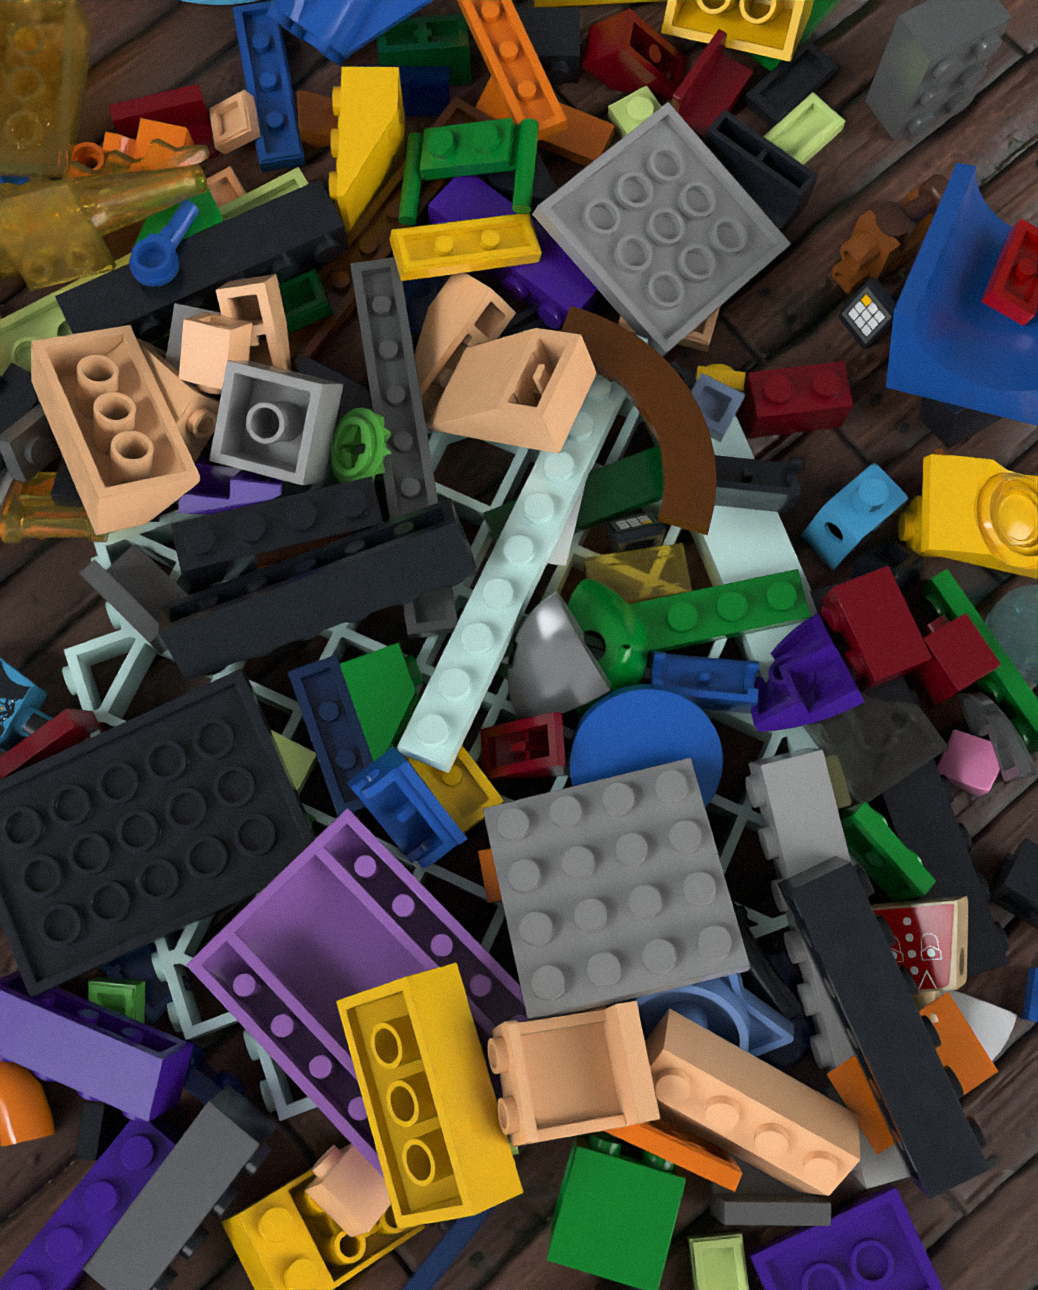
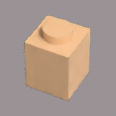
M204 312L183 319L179 379L196 383L197 389L201 392L221 394L227 360L249 361L252 322L210 312Z
M352 1143L340 1150L333 1145L311 1169L317 1177L306 1188L305 1192L350 1237L369 1232L391 1205L384 1178Z

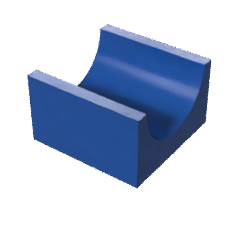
M956 163L894 309L886 388L1038 426V309L1035 316L1026 325L1022 326L981 302L1012 226L1001 220L982 198L976 179L977 166Z

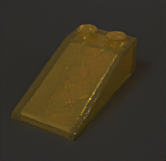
M0 0V176L70 178L90 55L91 20L79 0Z

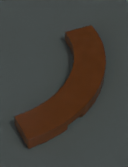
M570 306L561 332L582 335L596 372L610 382L615 381L633 398V404L641 413L652 434L657 439L663 470V497L658 522L708 535L716 498L717 475L715 453L703 413L690 389L676 370L641 338L595 313Z

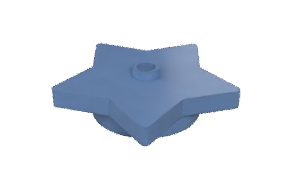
M741 973L616 1003L637 1001L644 1040L648 1038L669 1008L755 1057L787 1045L794 1040V1024L745 989Z

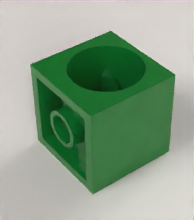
M605 1131L574 1136L547 1236V1261L642 1290H658L686 1183V1177L681 1167L642 1148L638 1149L625 1145L619 1141L618 1137Z

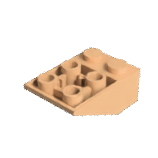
M534 328L466 348L427 424L428 429L559 454L597 374L582 335Z

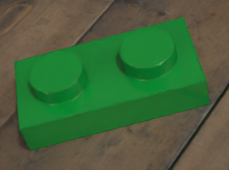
M866 802L838 811L848 851L893 902L924 896L936 880L923 867L920 857L907 848L891 831L886 819L878 811L872 809Z

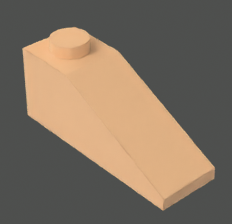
M466 273L452 274L429 305L414 357L425 423L429 422L465 349L498 339L516 314L492 288Z
M272 274L229 281L216 289L221 315L252 322L249 361L292 371L287 322L277 275Z

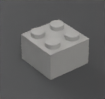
M227 360L209 461L299 485L323 482L325 480L343 384L254 361Z

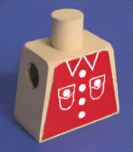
M967 896L870 904L875 916L880 914L886 920L894 935L896 944L890 947L897 965H904L917 986L918 996L913 997L918 1011L939 998L941 991L956 990L966 983L968 944ZM930 1013V1021L932 1023L939 1021L936 1014Z

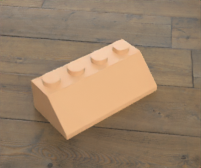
M130 325L31 341V382L96 535L147 524L199 483V472Z
M669 1008L645 1040L659 1114L798 1192L829 1196L861 1160L858 1114Z

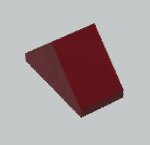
M551 712L480 729L482 770L488 780L563 776L565 754L562 713Z

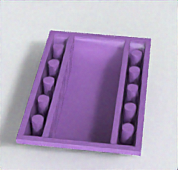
M348 808L186 964L383 1178V1172L336 1001L406 976L457 962L497 1102L499 1098H503L499 1074L492 1072L488 1059V1041L490 1038H493L492 1029L505 1021L517 1020L518 1023L528 1021L521 986Z

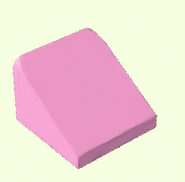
M958 730L952 731L937 763L939 774H944L951 784L977 797L990 791L1000 770L991 741Z

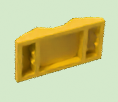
M930 454L924 457L921 552L1038 579V476L1008 471L992 459Z

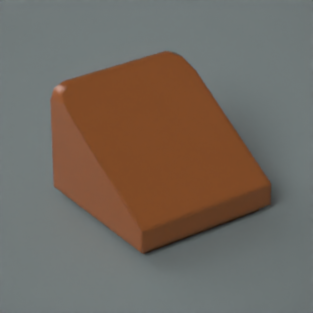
M297 91L298 127L303 148L331 146V129H338V116L333 114L332 98L309 91Z

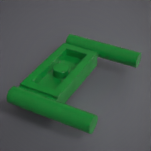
M512 118L425 128L424 135L420 133L409 134L398 216L399 223L406 226H413L417 223L422 179L433 180L513 171L514 169H516L512 210L518 214L530 213L539 132L538 121L523 119L520 124H515Z

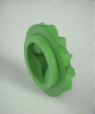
M355 408L347 412L336 425L329 456L332 471L340 483L372 476L374 483L375 475L385 473L383 460L386 455L391 454L386 448V442L392 432L384 428V416L376 414L370 409ZM366 444L364 454H359V451H355L354 447Z

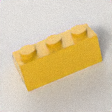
M668 0L661 33L709 44L718 29L727 33L726 48L791 62L810 17L814 0Z

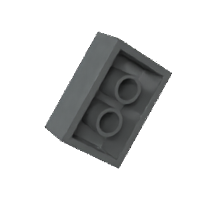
M927 0L898 16L865 99L894 142L910 133L913 136L923 133L936 119L947 113L951 116L956 115L972 102L974 98L972 94L978 82L986 75L988 71L986 67L993 53L1001 46V37L1012 18L999 0Z

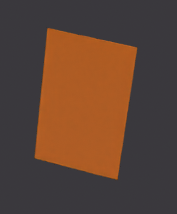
M946 992L919 1011L920 1016L926 1015L929 1019L930 1013L937 1015L939 1022L932 1024L940 1037L941 1046L935 1049L943 1067L948 1065L957 1076L964 1095L998 1072L949 992ZM854 1055L826 1075L847 1108L858 1114L860 1129L875 1153L879 1155L892 1146L894 1141Z

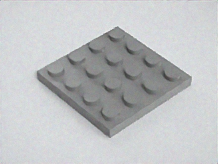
M669 102L539 204L532 214L638 336L647 338L648 345L662 357L791 244Z
M691 758L483 808L528 1021L559 1017L749 971V960Z

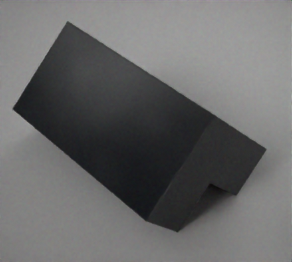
M724 109L707 129L704 144L783 234L808 205L818 175Z

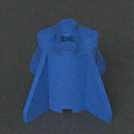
M272 0L266 15L282 25L284 29L304 43H309L318 52L341 67L345 59L348 60L351 54L433 0Z

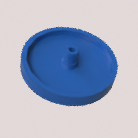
M653 684L623 687L595 702L577 724L572 735L568 756L573 786L691 758L705 808L717 791L723 768L720 739L707 714L685 694L669 687Z

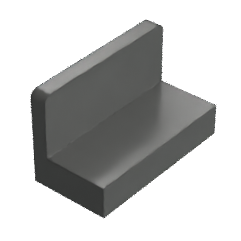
M132 545L107 570L94 559L79 573L161 655L167 650L165 643L158 633L161 605L188 596V594L138 545Z
M732 1154L730 1155L742 1171L736 1191L734 1192L710 1181V1215L724 1225L831 1226L830 1202L817 1196V1194L798 1192Z

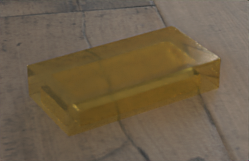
M683 543L587 557L583 561L586 579H593L603 583L614 590L628 604L692 591Z

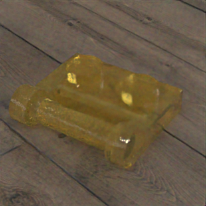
M38 472L26 483L16 479L0 518V535L4 543H20L23 538H88L90 543H105L108 540L109 533L95 534L85 508L55 505L51 497V491L57 472ZM49 517H82V518H49Z

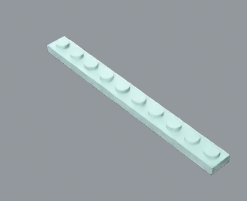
M638 336L639 338H641L644 342H646V343L648 344V339H647V338ZM597 373L560 453L540 452L397 746L400 754L449 773L627 395V392L615 381L610 382Z

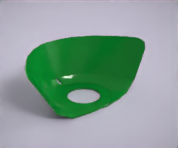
M593 579L581 580L572 593L567 607L583 631H596L604 638L606 645L605 653L597 662L610 680L611 690L575 708L579 718L605 695L623 687L637 685L643 677L648 661V639L643 623L633 608L614 590ZM625 644V645H629V646H631V647H630L629 649H626V648H623L622 646Z

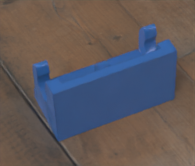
M654 651L651 654L649 684L677 690L692 699L702 709L750 713L751 708L755 707L758 703L759 689L754 688L756 672L759 670V661H738L665 654V652Z
M391 747L347 783L411 863L417 861L422 868H426L439 860L457 844L461 845L467 840V837L408 761L394 747Z

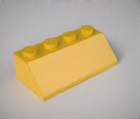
M457 962L406 976L337 1000L336 1003L397 1228L474 1216L522 1194L523 1189L509 1141L499 1124L498 1102Z

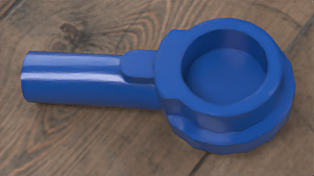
M183 200L166 227L159 234H149L146 239L139 241L134 246L129 264L130 270L138 282L150 287L162 286L170 282L177 275L180 266L175 249L200 212L194 203Z

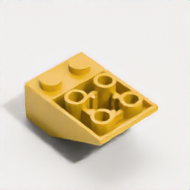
M342 67L341 86H333V114L338 116V129H331L332 158H336V171H330L329 196L331 201H335L334 207L345 226L346 235L404 162L405 114L399 67Z
M312 1168L221 1222L255 1290H333L426 1227L423 1224L398 1229L393 1209L390 1205L369 1232L350 1237L305 1192L306 1188L317 1177L311 1171Z

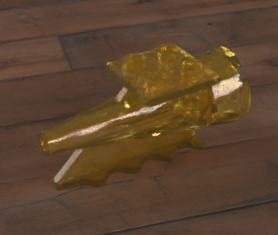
M157 138L150 142L146 155L142 158L134 159L118 150H113L109 152L104 167L101 169L93 170L77 161L69 162L63 179L52 181L33 172L29 176L31 181L19 186L11 183H1L0 282L7 281L21 274L30 291L113 271L117 265L102 237L194 196L205 194L207 191V180L202 168L198 164L209 157L210 153L207 146L186 145L177 148Z

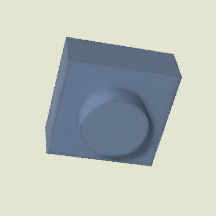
M701 373L691 393L703 413L711 438L721 442L740 408L745 394Z

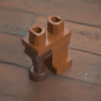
M940 174L932 175L908 193L901 206L897 202L888 201L883 203L877 217L869 209L858 218L850 239L842 244L839 251L842 260L834 265L831 271L834 280L846 293L849 294L873 276L882 284L887 275L918 255L949 182L944 176Z

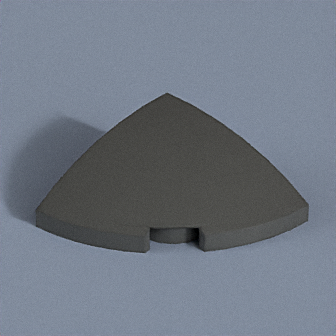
M555 591L530 612L515 636L517 647L513 663L508 665L507 679L512 705L519 720L551 712L563 714L611 690L610 680L584 642V631L558 591Z
M970 690L958 694L970 734L982 739L990 737L1004 782L1009 784L1036 775V767L1023 739L1002 710L982 692Z

